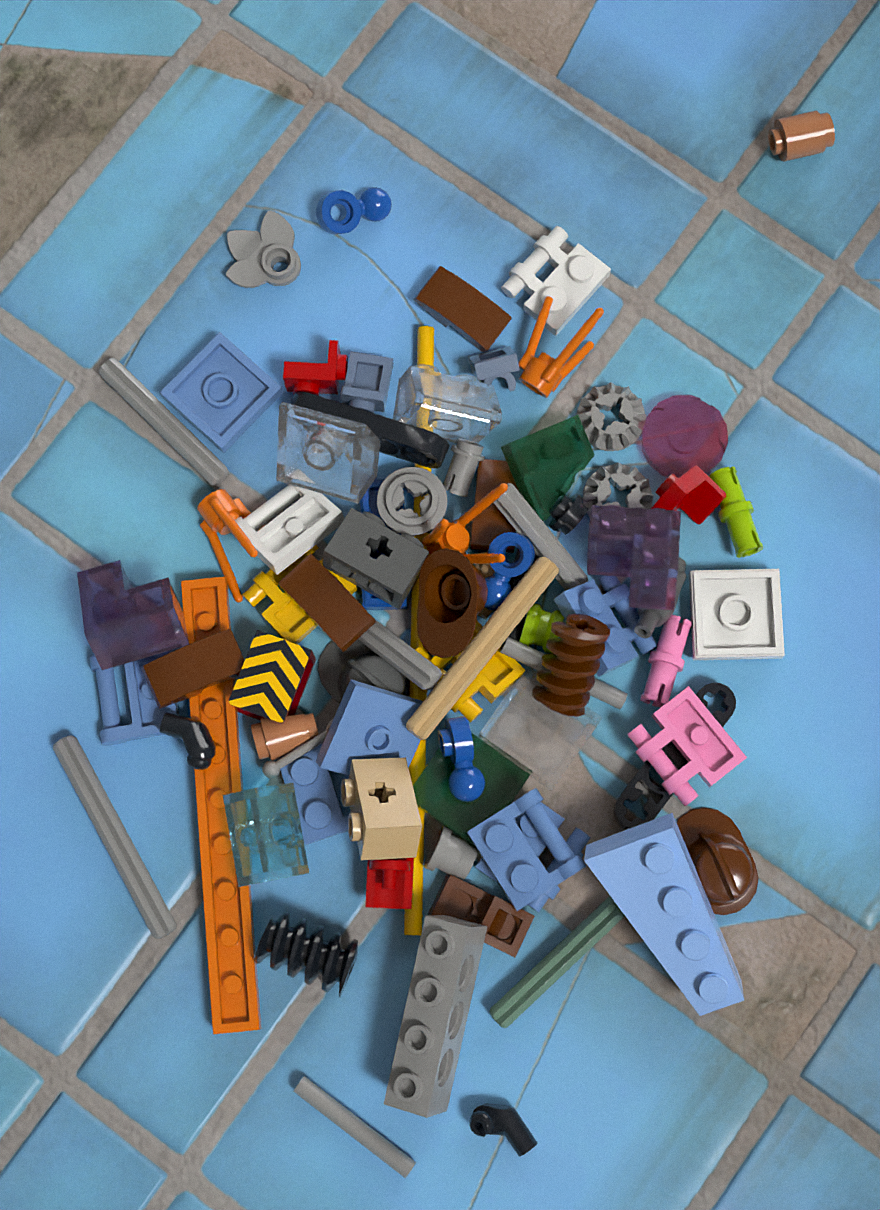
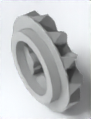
M610 382L605 386L593 387L581 399L576 419L581 435L590 445L604 451H619L631 446L639 439L645 426L646 414L642 405V398H638L633 394L629 386L623 388ZM617 403L620 404L618 417L623 422L613 421L610 426H607L605 431L602 430L605 415L600 410L610 411Z
M619 462L605 467L601 466L588 478L583 491V504L588 508L587 515L599 527L613 532L628 531L640 525L648 516L653 501L649 479L645 478L636 467L622 465ZM611 484L616 486L619 491L632 488L625 499L627 511L617 501L611 504L608 502L603 505L611 495Z
M406 467L394 471L382 482L377 495V507L381 520L392 531L401 534L406 533L414 537L430 533L444 518L447 509V494L442 482L430 471L418 467ZM402 488H405L407 493H410L414 498L420 495L422 497L425 496L419 506L421 517L410 508L399 510L400 506L405 503L404 490Z

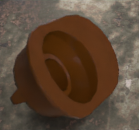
M445 548L434 551L425 559L420 569L418 584V636L423 647L431 655L440 658L454 657L466 649L474 634L477 615L482 612L488 596L487 583L482 573L459 551Z
M709 808L689 811L678 819L677 825L714 914L718 915L737 913L750 903L757 891L759 877L753 857L740 830L730 817L719 810Z

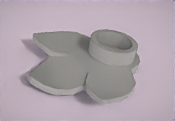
M271 210L266 213L260 232L234 230L227 233L230 252L237 262L228 269L226 276L234 284L244 288H255L265 283L273 286H286L295 281L299 276L301 261L298 253L293 249L295 234L291 225L278 213ZM284 262L288 265L284 271L276 272L273 270L276 263Z

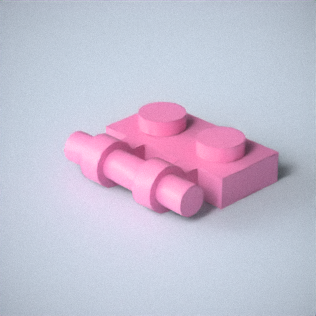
M689 686L653 713L652 718L662 729L653 738L642 724L627 734L638 748L635 753L643 763L648 760L664 780L661 784L669 795L674 793L684 806H687L699 796L688 782L693 776L698 773L707 786L711 787L747 758ZM671 741L688 761L680 770L676 768L662 750Z

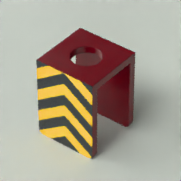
M257 630L229 698V703L237 707L238 713L261 721L260 718L264 717L280 724L284 723L287 715L296 714L317 660L313 651Z

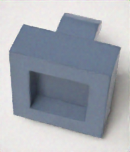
M510 346L468 357L471 372L478 381L481 380L482 390L488 397L493 396L491 384L497 377L505 378L507 389L510 392L515 391L516 381L511 372L519 371L520 368L517 354Z

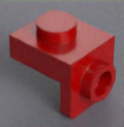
M329 340L328 364L284 361L283 380L287 392H293L294 394L297 391H303L317 396L319 394L338 395L339 380L346 379L348 355L341 354L338 340Z
M695 465L679 478L674 473L670 475L655 491L660 498L649 511L662 523L681 508L696 524H701L726 498V493Z

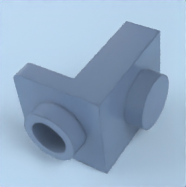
M351 351L345 384L342 386L340 393L342 403L374 413V411L385 412L394 364L393 358Z

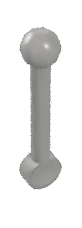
M332 721L327 724L326 731L277 761H267L262 768L263 774L267 778L277 777L281 768L322 744Z

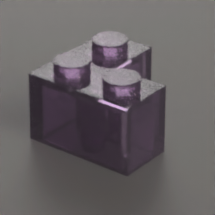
M592 505L588 533L587 574L631 577L629 607L674 610L678 576L681 511L661 508L643 509L616 505Z
M120 560L77 572L84 634L102 670L189 645L184 613L169 577L132 588Z

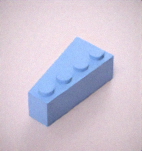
M673 813L586 845L585 863L699 1016L744 1001L742 980Z

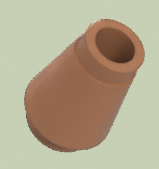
M313 713L287 715L285 722L281 724L262 717L260 718V723L251 725L253 739L260 760L271 757L273 761L292 752L319 735Z

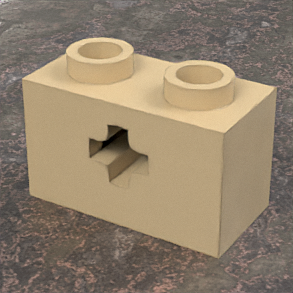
M406 757L353 759L351 761L349 779H342L341 798L343 806H350L351 813L348 816L349 839L351 842L357 841L360 859L416 858L422 822Z

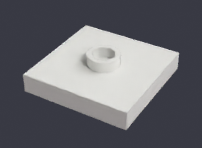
M779 569L690 571L689 591L693 661L782 659L785 656Z

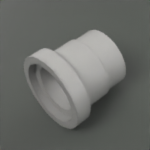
M442 826L429 848L424 868L430 871H434L437 868L449 875L451 874L464 880L474 864L478 850L476 847L467 844L466 841L451 835L452 830Z

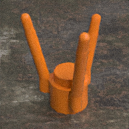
M547 296L539 312L525 354L518 362L519 368L524 370L519 380L526 387L544 398H547L551 391L554 392L561 381L594 348V343L588 341L569 359L604 314L602 308H597L556 359L544 352H541L539 357L536 358L534 355L553 302V298Z
M506 483L500 484L453 522L442 519L433 531L422 539L423 544L429 551V555L434 551L448 548L459 551L472 564L504 562L505 556L503 554H467L466 551L469 546L470 537L465 526L505 493L508 485Z
M219 489L207 495L199 503L197 510L204 519L200 527L211 543L223 575L228 581V587L232 592L234 600L240 603L243 601V596L217 532L221 535L232 533L251 557H256L258 551L235 521L240 516L244 519L251 512L239 498L233 500L225 489Z

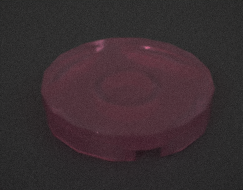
M674 395L660 401L646 417L641 434L642 452L649 465L667 478L673 473L679 478L695 465L707 475L710 474L721 462L728 444L727 425L720 411L712 404L708 405L706 402L701 401V398L693 395Z

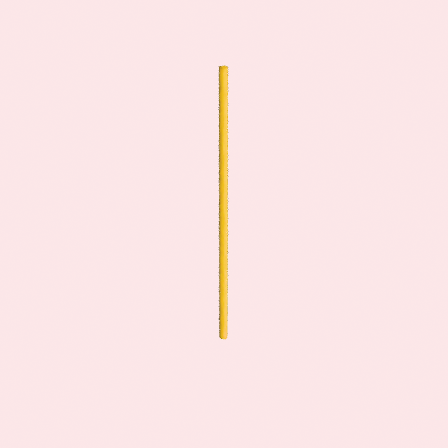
M420 326L417 329L415 426L432 432L435 329L431 326ZM414 463V467L423 468L432 473V468ZM421 495L414 498L413 512L417 513L419 517H421L420 502L425 497ZM424 533L416 535L414 537L417 538L423 544L422 539L430 533ZM419 578L413 586L411 594L410 646L415 650L420 646L423 647L417 631ZM410 680L409 697L424 701L427 697V689H421ZM426 739L420 740L409 766V773L422 822V831L417 856L414 858L412 910L404 909V935L421 936Z

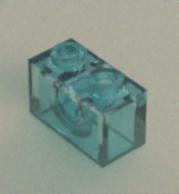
M294 783L252 788L223 795L239 887L309 873Z

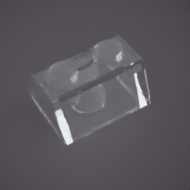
M419 364L410 366L398 380L393 420L431 431L443 437L446 441L457 443L459 438L479 443L501 423L502 411L494 386L481 383L475 376L467 374L447 375L439 373V369L434 366Z
M282 402L279 405L276 481L358 504L377 477L380 440L366 424Z
M529 667L479 733V741L552 791L603 717L587 706L584 707L585 715L579 717L566 716L536 701L532 697V689L535 686L543 685L536 680L537 672Z

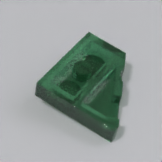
M579 415L501 446L519 493L542 521L548 519L551 515L549 513L550 509L560 496L568 492L575 482L576 474L584 470L595 455Z

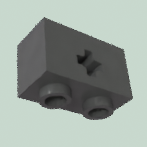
M351 508L324 550L323 566L391 606L400 609L418 580L420 569L428 557L429 551L424 549L423 544L417 538L406 533L399 535L385 527V523L376 515L370 512L360 513ZM378 551L385 554L380 555L377 560L370 557V555L375 556Z

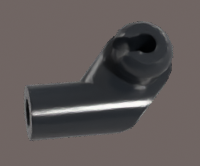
M166 712L161 721L160 733L183 740L186 751L189 754L187 756V763L190 767L197 770L208 768L211 765L212 758L215 756L216 746L207 726L200 721Z
M486 1103L476 1107L470 1117L469 1126L475 1135L485 1137L486 1134L506 1136L519 1157L538 1144L518 1112L511 1106Z

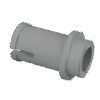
M459 438L457 445H452L451 451L454 454L444 483H442L446 491L450 489L452 494L462 497L468 496V490L478 462L484 461L485 458L481 454L484 448L482 445Z

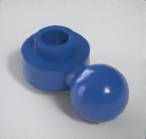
M377 187L365 190L359 199L344 190L333 191L325 194L319 200L316 207V218L322 229L330 234L349 233L357 227L361 216L373 222L385 219L391 211L392 202L389 194ZM334 205L341 212L338 221L334 220L331 216V208Z
M518 532L503 533L497 536L489 546L488 553L503 554L505 561L502 563H491L490 565L494 570L493 576L485 578L488 596L484 608L496 611L512 591L509 583L511 577L524 574L534 562L535 551L532 542L525 535ZM509 546H515L520 551V558L515 563L510 562L506 558L505 553Z
M465 716L446 719L445 729L438 730V739L443 757L450 756L455 766L449 777V789L458 800L465 802L473 801L483 793L485 778L482 772L473 766L474 746L470 726Z

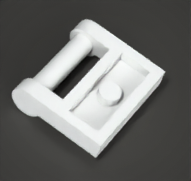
M299 473L286 481L287 486L247 517L244 519L238 517L235 520L258 551L257 556L277 575L336 530L344 520L342 511Z

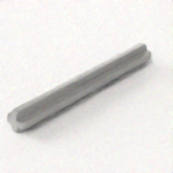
M72 735L60 739L53 745V750L148 929L155 939H161L169 935L177 928V924L79 741Z

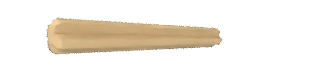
M544 556L538 558L407 721L406 728L410 733L421 740H425L431 735L557 576L559 568L555 563Z

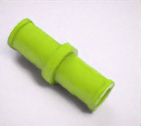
M732 466L731 468L725 467L714 471L709 477L726 493V498L720 503L721 510L718 512L720 522L727 525L736 551V557H747L760 552L764 546L760 541L751 516L754 508L752 502L745 499L736 468Z

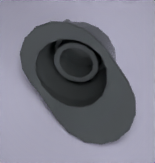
M358 639L344 652L331 642L320 656L318 672L321 684L339 704L350 679L409 697L410 680Z

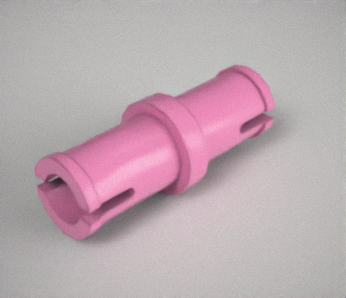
M671 615L668 621L663 624L656 651H651L648 662L652 665L644 692L640 698L642 702L650 704V700H652V706L659 708L669 702L677 672L683 670L685 663L682 659V654L689 630L692 627V622L688 619H683V622L679 623L681 617Z

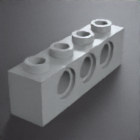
M447 915L425 916L384 1105L426 1118L447 1111L487 926Z

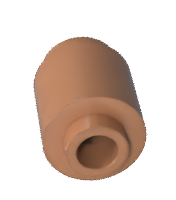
M811 111L776 119L774 129L768 132L770 150L773 155L778 154L783 162L823 153L825 148L832 147L835 141V131L831 116L827 112L820 114L818 111Z

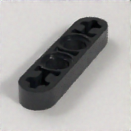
M295 392L286 410L287 417L301 427L428 468H440L450 446L443 437L431 431L308 392Z
M722 683L707 684L698 691L696 696L705 707H707L708 702L704 699V695L712 698L719 694L724 698L721 706L725 709V712L722 713L717 710L712 714L719 724L724 727L736 708V698L732 690ZM672 741L662 748L678 770L688 763ZM648 760L642 765L614 804L613 814L615 820L626 830L654 820L673 795V793L669 795L664 787H658L650 781L649 769L651 764ZM640 781L648 792L660 796L661 799L656 804L653 798L650 797L642 807V812L646 815L645 819L635 818L630 822L624 817L628 810L623 806L625 800L633 803L639 798L643 790L635 788V785Z

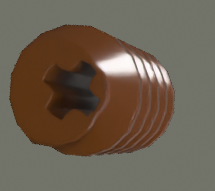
M569 614L566 616V622L556 621L551 625V631L560 638H549L546 641V648L554 654L542 656L541 664L549 670L537 672L536 680L543 686H535L531 693L536 701L544 704L547 708L562 715L579 717L585 715L584 707L589 703V691L594 687V675L599 671V658L604 655V642L610 636V629L606 624L591 616Z

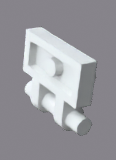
M556 226L548 236L542 235L533 245L535 250L523 263L518 262L509 272L510 278L501 287L502 291L512 299L522 289L531 295L525 302L523 311L536 321L547 296L552 297L553 302L544 327L555 336L610 276L611 268L579 243L568 255L560 250L559 247L567 240L568 234L559 226ZM548 262L555 270L542 282L535 274Z

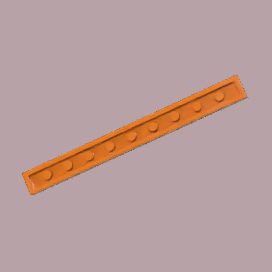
M226 577L181 581L185 645L231 628L228 581ZM235 678L205 688L201 694L189 698L191 719L200 721L207 726L216 746V753L212 758L211 765L204 770L194 769L213 1034L262 1029L257 963L254 962L256 948L237 707L229 703V698L235 686Z

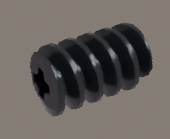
M287 910L277 921L271 918L259 942L254 962L259 964L271 954L270 968L272 970H278L288 961L287 975L294 978L305 968L304 982L311 985L321 975V989L328 992L338 982L339 997H341L357 958L358 940L353 939L343 949L341 948V933L336 932L328 942L324 941L323 925H319L309 935L306 933V918H302L294 928L289 926L290 912Z

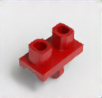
M414 858L368 860L366 908L412 910Z

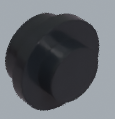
M578 493L574 494L571 498L566 494L560 497L548 512V515L552 517L549 527L554 531L559 529L565 535L571 532L588 511V508L582 503L583 497Z

